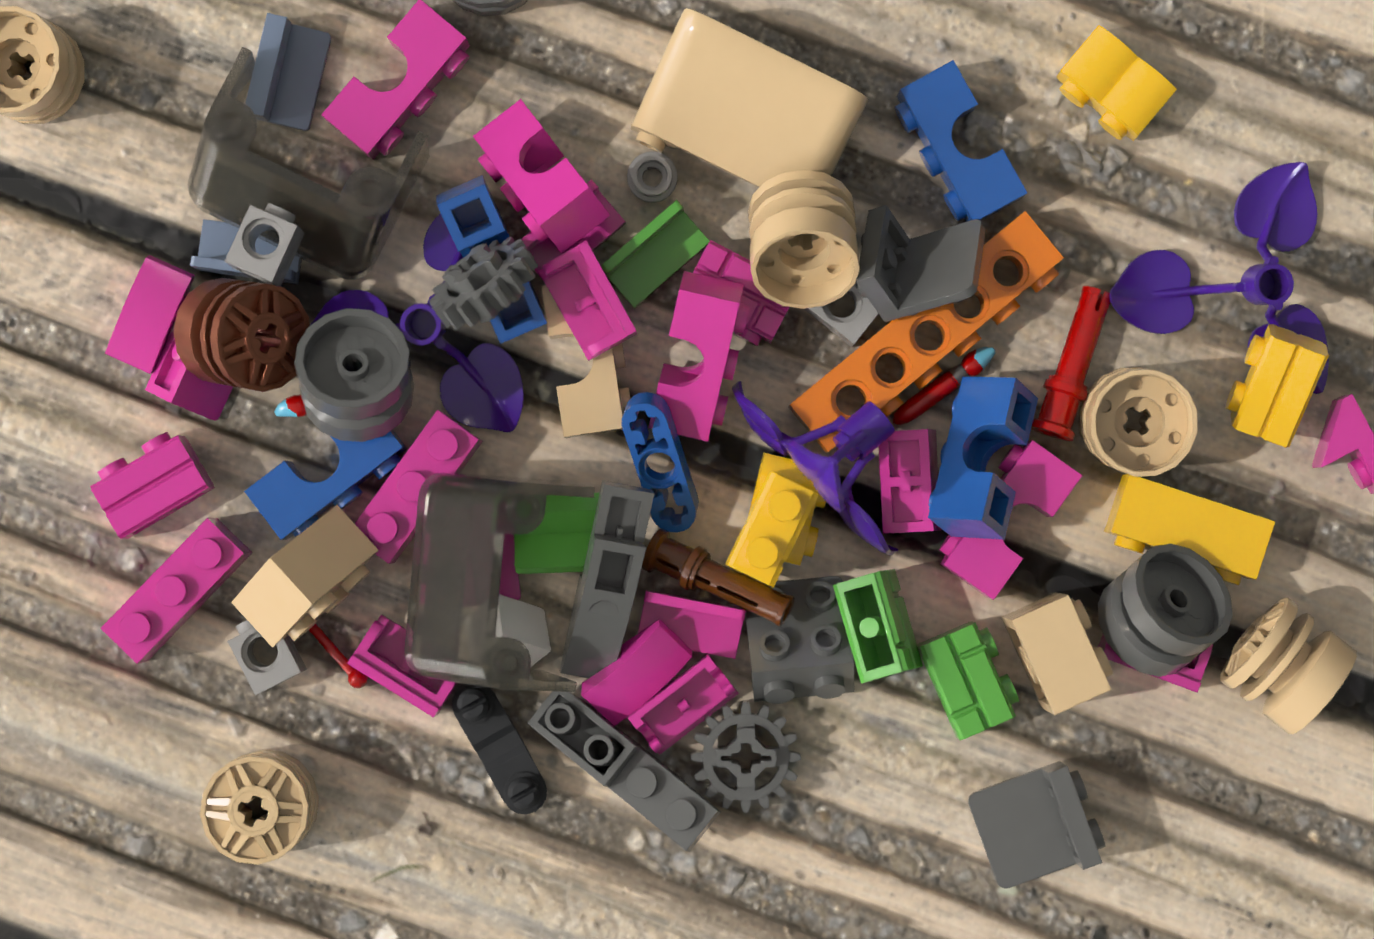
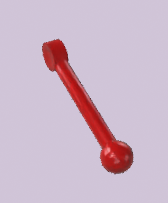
M315 623L309 629V632L346 672L350 686L356 689L364 687L368 680L367 676L347 664L348 659Z

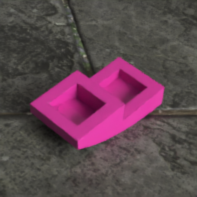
M148 255L127 296L105 354L152 374L172 326L176 321L177 311L188 295L195 275Z
M659 619L623 643L619 659L582 683L581 696L615 726L656 695L690 660L692 650Z

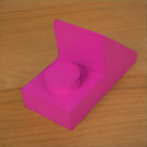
M1353 394L1340 396L1331 403L1313 459L1312 468L1324 467L1349 454L1352 461L1348 463V468L1354 481L1362 490L1367 488L1370 494H1374V434Z

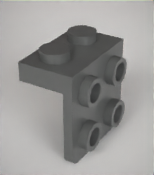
M887 205L868 210L865 233L861 237L860 270L855 282L862 297L869 299L884 322L912 316L949 303L960 302L973 296L978 288L985 227L980 220L974 219L909 239Z
M828 576L776 582L773 589L795 598L792 610L781 627L746 610L754 702L767 701L780 704L788 702L793 698L810 696L831 699L839 697L844 693L854 692V658L833 588L834 584L843 582L841 578Z
M1058 761L980 789L969 795L968 805L995 880L1000 887L1008 889L1075 864L1085 870L1102 863L1098 849L1106 847L1104 838L1096 819L1087 820L1081 801L1088 799V795L1078 770L1070 772L1067 765Z

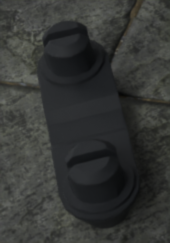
M477 681L461 685L452 698L454 715L482 761L501 798L510 810L518 814L536 812L543 806L547 798V787L514 724L505 712L496 694L488 685Z

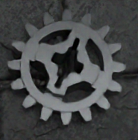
M508 237L501 245L497 240L493 241L489 246L487 244L478 245L472 248L470 253L463 259L448 267L442 276L445 282L433 288L432 291L435 296L429 299V302L445 327L452 325L455 330H458L465 323L469 327H473L478 320L481 323L495 319L498 312L503 308H507L512 302L518 301L526 290L523 284L535 278L533 270L538 267V264L521 239L514 241L512 237Z
M748 701L742 702L741 712L736 714L733 713L727 704L723 705L724 718L718 721L708 715L705 721L711 729L708 734L702 732L695 733L694 739L704 745L703 750L692 752L691 760L703 762L704 767L699 769L694 774L696 781L709 779L711 783L705 791V795L708 798L716 795L718 792L724 794L722 800L723 808L728 809L734 799L741 800L743 812H749L751 800L758 799L764 809L769 808L767 795L774 792L776 795L784 798L787 794L781 782L783 779L796 781L798 777L792 769L788 768L789 762L801 760L799 752L788 750V745L798 739L796 733L782 734L780 730L784 727L787 720L783 715L773 721L769 720L768 705L764 704L757 714L751 713ZM737 724L736 736L727 745L713 746L718 736L725 729ZM755 724L767 729L774 736L779 747L765 746L755 736ZM748 743L751 745L752 752L769 757H760L759 759L752 760L750 769H741L739 760L722 756H731L732 753H738L741 750V744ZM713 766L726 767L736 777L737 789L724 783L716 774ZM778 766L775 774L767 783L755 788V778L766 767Z

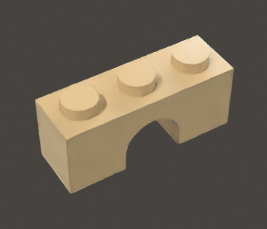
M541 286L550 339L575 337L547 286ZM622 343L595 357L589 374L583 380L575 384L556 387L564 438L623 430L622 417L626 404L630 399L629 387L619 389L616 369L626 367Z

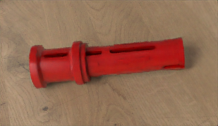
M1083 286L1081 289L1082 293L1055 375H1049L1048 379H1045L1043 388L1047 392L1038 419H1033L1031 427L1036 432L1064 441L1072 442L1075 433L1071 429L1080 402L1086 401L1089 394L1087 392L1088 387L1084 385V381L1110 305L1109 292L1105 291L1102 295L1100 294L1101 289L1090 286Z

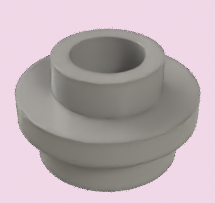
M645 152L637 156L629 166L627 173L629 188L642 201L660 202L668 198L676 187V167L672 160L662 153ZM649 169H656L662 174V181L659 185L650 187L644 183L643 174Z

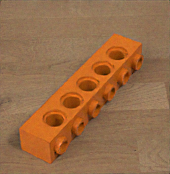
M1024 211L983 245L978 288L974 294L980 302V310L976 317L964 318L960 316L954 308V303H949L912 316L892 320L793 401L788 408L807 431L810 432L832 423L840 415L846 420L851 416L839 410L836 404V396L840 389L854 387L862 393L864 404L868 401L872 402L887 417L904 403L898 394L914 383L920 390L943 371L937 364L939 360L950 351H953L959 358L982 338L976 330L990 318L996 325H999L1021 307L1015 298L1030 286L1035 293H1038L1059 275L1054 266L1064 257L1028 213ZM1006 259L1012 261L1017 266L1019 277L1015 285L1004 286L996 281L993 275V267L996 261ZM930 323L939 329L941 343L936 350L927 351L917 345L914 335L918 325ZM892 355L899 359L903 372L897 382L887 383L877 376L875 365L879 357ZM835 431L816 439V442L825 453L834 447L838 449L833 441V437L838 432Z

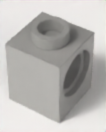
M270 203L267 204L265 211L250 205L225 262L235 270L267 284L281 287L305 234L297 225L293 224L296 215ZM268 230L277 231L279 234V245L276 250L267 255L257 254L255 242L258 236Z
M856 283L847 292L853 297L855 302L854 312L848 317L839 318L834 316L828 310L827 305L805 308L806 312L851 347L879 314L869 299L861 296Z
M248 620L235 626L240 635L227 641L255 696L307 670L289 635L276 645L278 654L276 660L271 665H264L258 662L254 656L253 647L256 640L262 636Z

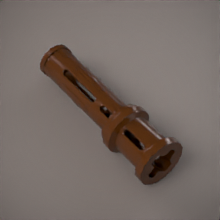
M662 528L654 534L644 554L643 570L649 573L657 570L680 581L679 586L686 590H695L697 587L736 606L757 614L779 627L786 622L795 600L793 596L777 591L749 576L711 560V555L707 552V549L701 546L693 549L670 538V533Z

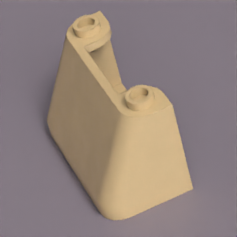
M686 8L673 31L631 124V130L638 133L635 139L638 143L653 151L663 153L666 146L673 149L678 147L750 184L760 187L765 181L784 172L810 170L832 176L865 109L868 98L856 89L702 13Z

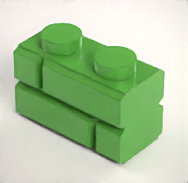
M895 569L870 573L833 585L861 683L923 666L904 598L898 595L901 588Z
M967 622L917 645L956 738L959 740L966 739L1016 716L1012 704L1019 702V698L1008 674L999 677L991 658L998 656L999 652L987 627L979 630L975 622Z

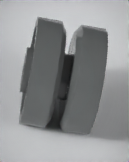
M349 308L326 314L307 328L297 344L295 368L307 416L321 432L341 441L364 442L384 436L401 424L412 406L414 391L413 375L410 369V353L401 330L389 318L376 312Z
M1175 544L1153 546L1104 588L1098 602L1099 625L1109 646L1122 661L1137 671L1158 677L1176 674L1228 631L1233 617L1231 596L1221 575L1208 560L1189 548Z

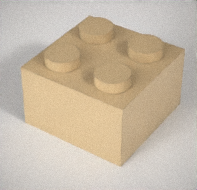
M336 505L270 557L231 603L272 648L287 635L296 641L317 622L316 619L324 612L329 614L350 595L349 591L356 587L370 573L365 564L377 553L378 549L343 510Z
M1055 592L1001 617L1042 709L1056 715L1111 690L1106 679L1113 675L1111 665L1101 647L1096 648L1094 644L1091 645L1085 630L1092 628V625L1079 599L1074 601L1067 594Z

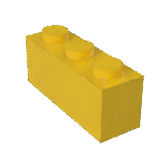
M1123 474L1104 532L1116 536L1115 546L1143 554L1145 546L1153 547L1175 544L1189 548L1208 560L1221 575L1224 582L1239 586L1242 577L1257 580L1275 521L1141 477Z

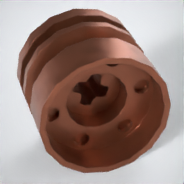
M220 278L203 282L188 293L177 311L173 332L176 351L186 369L202 381L265 392L281 388L297 376L295 368L297 344L310 326V323L300 300L284 287Z

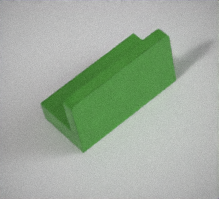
M676 200L604 262L601 268L610 282L631 306L636 309L708 245L709 240L684 212V207Z
M599 493L512 495L516 573L583 572Z

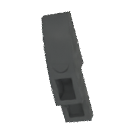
M602 480L583 574H580L560 666L561 674L590 678L618 659L646 550L644 540L654 498L652 489Z
M559 683L527 723L604 787L610 788L687 852L692 850L721 813L720 810L686 784L685 780Z

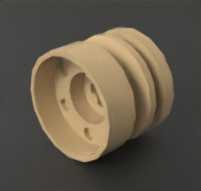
M18 6L0 7V115L22 124H45L63 116L77 101L85 81L84 59L76 41L61 27L47 21L36 13ZM27 61L33 62L29 67L32 73L29 79L23 77L27 73L24 66Z
M810 170L784 172L765 181L752 195L748 208L749 235L751 239L750 266L754 285L765 298L787 307L801 309L819 307L842 298L855 285L860 270L856 239V216L852 194L838 179L823 172Z
M1142 367L1118 368L1100 376L1087 390L1089 393L1087 400L1082 401L1079 408V432L1087 450L1102 464L1135 477L1157 476L1175 468L1190 452L1198 432L1197 409L1189 391L1174 377ZM1128 409L1143 412L1144 415L1138 420L1142 427L1139 431L1131 428L1124 429L1123 425L1128 421L1125 413Z
M1286 597L1275 603L1245 630L1235 644L1232 654L1220 674V681L1230 689H1234L1244 683L1240 690V697L1245 701H1252L1269 689V694L1262 707V714L1286 733L1295 734L1308 725L1322 711L1342 686L1354 666L1357 651L1330 630L1324 631L1308 643L1307 639L1314 625V617L1309 613H1305L1295 619L1298 605Z
M262 749L244 754L230 761L213 774L202 793L200 817L205 835L218 852L236 862L259 865L279 859L308 835L317 819L319 796L314 778L302 762L281 751ZM258 796L262 799L261 807L267 810L268 814H264L255 821L251 818L252 810L245 807V804L253 801Z

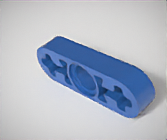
M638 393L631 397L626 404L622 417V429L642 488L652 489L654 492L650 512L654 523L659 528L668 532H682L694 523L699 505L693 479L669 405L661 396L655 393ZM639 411H646L648 417H655L652 428L654 438L648 441L649 431L646 422L642 419L637 420ZM664 453L673 460L675 467L669 472L659 473L649 467L646 459L651 454ZM673 485L672 494L677 506H684L681 514H675L672 507H666L669 497L667 488Z

